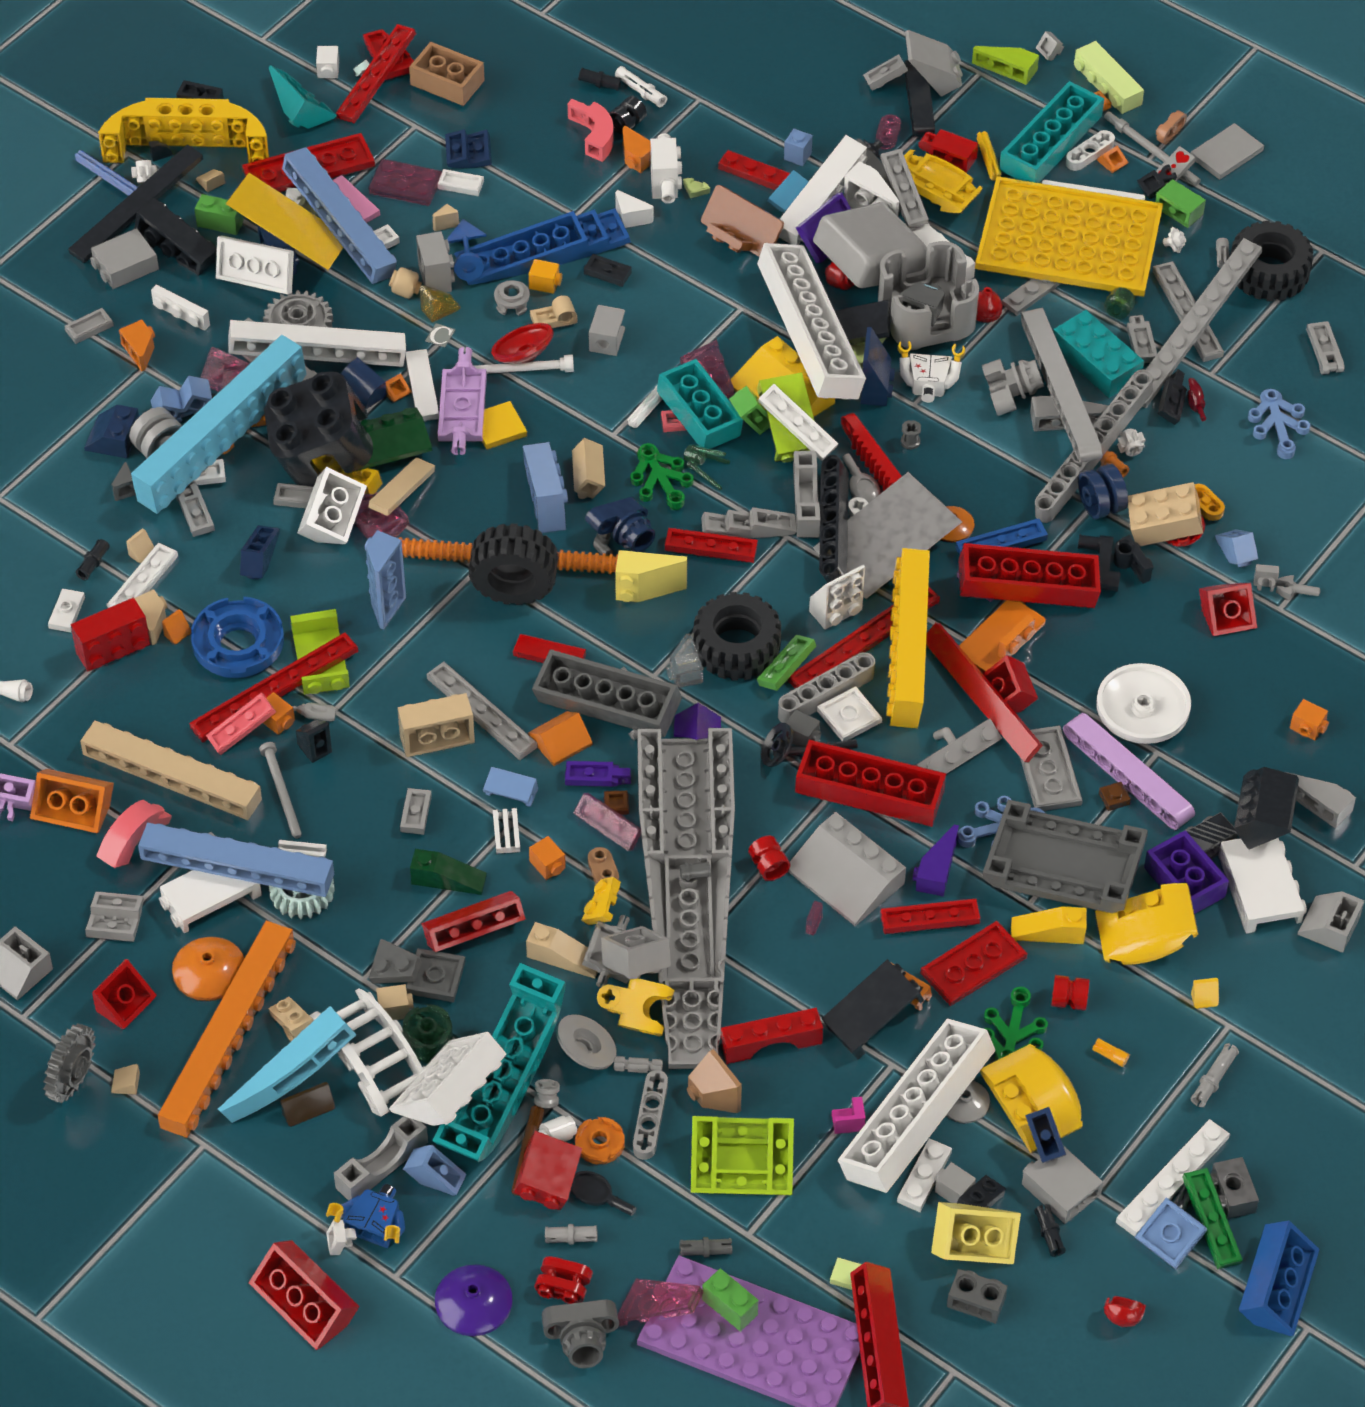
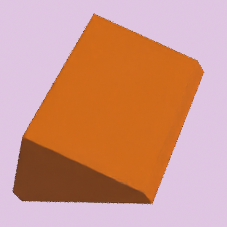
M566 711L528 732V735L537 742L539 750L553 766L593 745L584 722L577 712Z

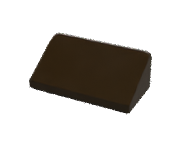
M327 1082L281 1100L282 1114L290 1127L335 1109Z

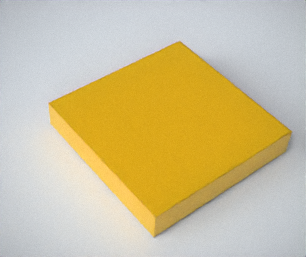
M511 401L484 409L482 443L486 450L527 436V430Z

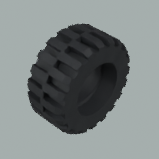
M1270 220L1263 221L1260 224L1256 222L1251 224V227H1245L1236 235L1232 244L1231 254L1243 238L1262 247V253L1258 258L1273 257L1284 262V264L1272 265L1257 259L1237 285L1240 290L1244 289L1243 292L1249 296L1254 295L1259 300L1264 298L1267 299L1266 301H1273V299L1280 301L1286 299L1287 296L1289 298L1295 296L1305 288L1309 281L1313 262V247L1309 239L1303 236L1299 229H1293V226L1290 224L1284 225L1280 221L1271 223Z
M500 524L496 528L492 526L486 532L483 531L474 540L469 564V578L476 590H480L483 596H489L491 600L495 602L501 601L507 605H510V603L522 605L523 603H534L536 599L539 601L551 592L556 581L557 548L547 535L543 536L541 531L537 529L532 530L530 526L524 525L522 527L517 526L518 524L506 526L505 524Z
M730 592V595L726 596L724 594L718 595L717 599L714 600L712 598L706 602V606L703 605L699 609L698 615L695 616L693 627L695 656L703 667L707 666V671L713 675L717 673L720 678L725 679L729 677L731 680L738 681V678L748 680L753 675L757 677L779 655L781 647V621L779 620V615L776 610H772V606L767 601L762 602V598L756 595L752 597L749 593L745 592L743 594ZM741 629L752 633L756 637L744 643H731L723 640L719 635L728 630Z

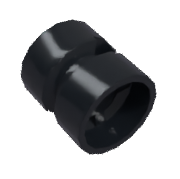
M634 96L627 97L619 106L609 112L613 121V129L619 134H623L624 126L633 129L635 125L639 124L647 116L644 104Z

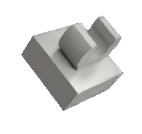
M1045 31L1036 49L1047 60H1054L1056 54H1060L1064 46L1051 32Z
M1256 564L1253 586H1257L1258 591H1261L1262 586L1270 587V591L1273 592L1277 586L1279 566Z

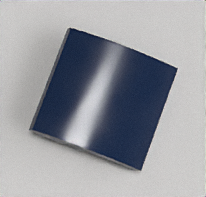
M463 129L445 134L448 167L478 168L492 165L490 134L488 130L467 135L466 130Z

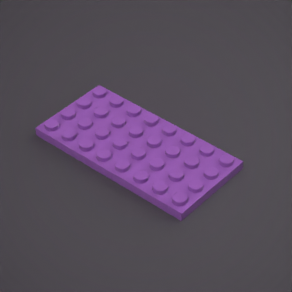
M678 1255L637 1339V1345L795 1407H837L860 1356L856 1323L729 1275L759 1300L758 1315L740 1332L702 1300V1285L718 1270Z

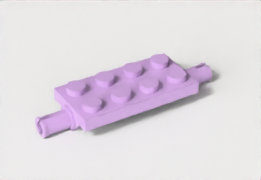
M464 347L458 350V362L452 369L442 370L438 441H453L451 452L454 455H458L459 448L460 455L465 454L466 441H483L487 372L486 369H477L472 365V349L466 347L465 354Z

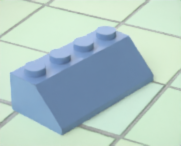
M377 530L372 538H368L365 544L367 554L366 565H368L367 578L369 579L372 608L379 627L385 629L406 599L402 540Z

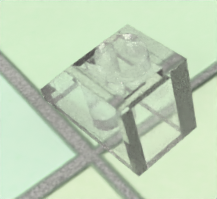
M690 633L684 636L670 656V666L667 667L669 680H673L678 688L703 683V667Z

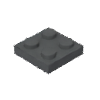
M418 948L416 955L422 962L416 982L407 983V994L412 993L415 996L454 1002L465 966V957Z

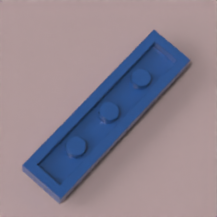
M1038 518L957 541L955 548L959 556L964 543L1022 548L1046 541L1048 534Z

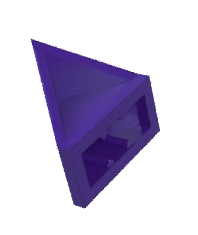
M698 702L675 715L674 737H687L695 740L708 738V728H721V716Z

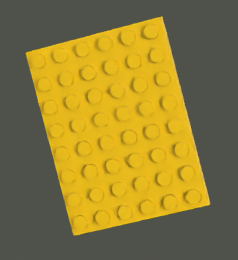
M997 176L975 262V269L1144 297L1163 203Z

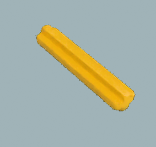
M986 131L978 132L977 141L989 177L994 181L997 176L1001 177V171L988 133Z

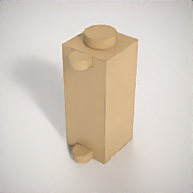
M584 438L572 450L574 491L578 493V498L585 499L587 496L594 498L605 487L603 445Z

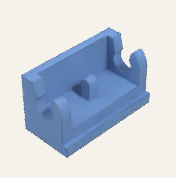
M491 767L483 788V792L486 795L490 796L493 793L519 800L531 807L538 791L535 778Z

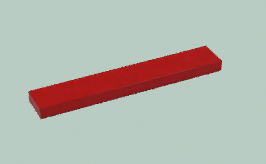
M400 24L396 25L336 112L337 118L352 123L357 121L416 35L415 29Z

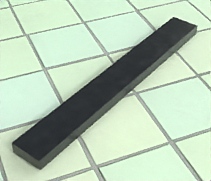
M187 144L68 248L69 253L85 264L92 257V247L117 236L136 219L138 210L151 199L155 198L158 200L203 160V155Z

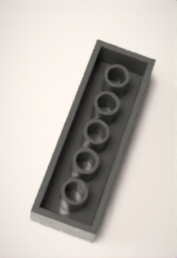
M551 649L532 688L538 702L635 730L661 729V737L663 738L667 734L682 699L678 686L675 684Z

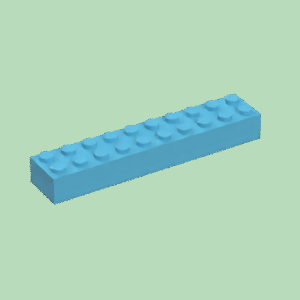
M284 335L278 337L131 473L137 501L158 514L178 494H181L193 480H196L208 466L214 464L223 452L229 450L238 438L244 436L253 424L259 422L265 414L264 409L268 397L274 390L303 381L307 374L302 346Z

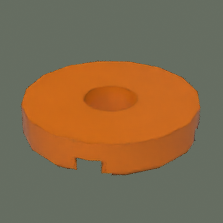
M598 1117V1119H588L578 1127L575 1134V1146L582 1148L580 1157L585 1161L593 1164H607L616 1160L622 1154L625 1147V1136L617 1122L606 1117ZM602 1136L607 1141L603 1144H596L593 1139Z

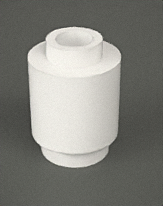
M560 1116L541 1124L538 1132L566 1142L577 1133V1127L571 1116Z

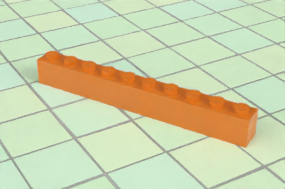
M267 920L265 921L158 1113L161 1129L187 1138L191 1130H195L198 1126L202 1110L207 1109L213 1090L218 1089L224 1070H228L232 1063V1055L235 1050L238 1051L240 1049L243 1035L246 1030L249 1031L251 1029L254 1015L263 1007L265 995L267 992L272 991L276 975L283 971L288 953L291 954L294 951L296 940H294L293 929Z

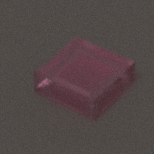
M814 901L806 920L807 934H816L823 914L821 902Z

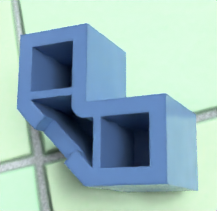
M188 376L180 390L159 386L151 399L152 408H165L175 420L181 422L183 417L191 414L195 415L212 399L209 380Z

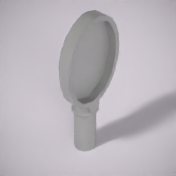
M845 454L842 459L848 467L850 474H852L849 483L852 496L854 498H864L870 503L880 495V487L877 481L870 475L861 473L851 455Z

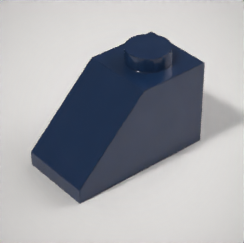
M1050 1107L1025 1115L1042 1164L1065 1156L1066 1152Z

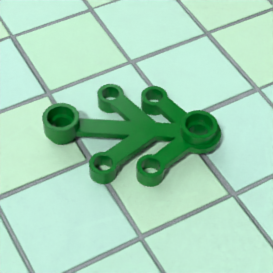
M645 443L641 445L637 451V458L640 462L635 471L630 475L631 484L634 486L643 484V473L648 465L652 471L644 487L639 491L640 499L644 502L652 500L653 488L658 480L667 495V505L670 509H681L685 503V495L680 490H674L668 478L680 481L681 486L685 488L693 485V475L688 472H681L684 469V460L681 457L674 458L659 453L654 444ZM658 462L671 465V469L661 467Z
M1016 987L1011 992L1010 1001L1014 1007L1009 1028L999 1016V1011L996 1008L990 1007L985 1010V1022L993 1024L1006 1041L1004 1048L994 1037L995 1033L991 1028H983L991 1036L990 1038L995 1048L994 1053L996 1054L995 1061L1023 1048L1020 1047L1015 1050L1016 1043L1034 1033L1043 1034L1047 1031L1048 1022L1043 1017L1035 1018L1033 1023L1019 1030L1023 1008L1029 1005L1031 998L1030 991L1025 987ZM993 1014L996 1017L990 1018L988 1015ZM1042 1024L1044 1027H1037L1036 1025ZM1034 1037L1030 1039L1029 1044H1037L1040 1046L1037 1049L1043 1051L1044 1044L1040 1038Z

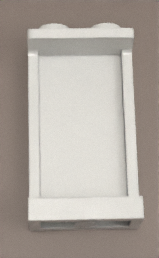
M192 870L160 886L161 897H159V901L165 911H170V917L175 927H180L184 933L189 932V923L247 894H250L253 900L262 896L260 884Z

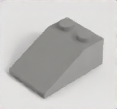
M907 30L905 32L909 62L940 96L962 86L961 76L963 74L959 66L961 59L956 51H953L947 44Z

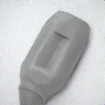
M311 702L297 707L292 706L294 711L308 719L335 720L336 707L332 705Z

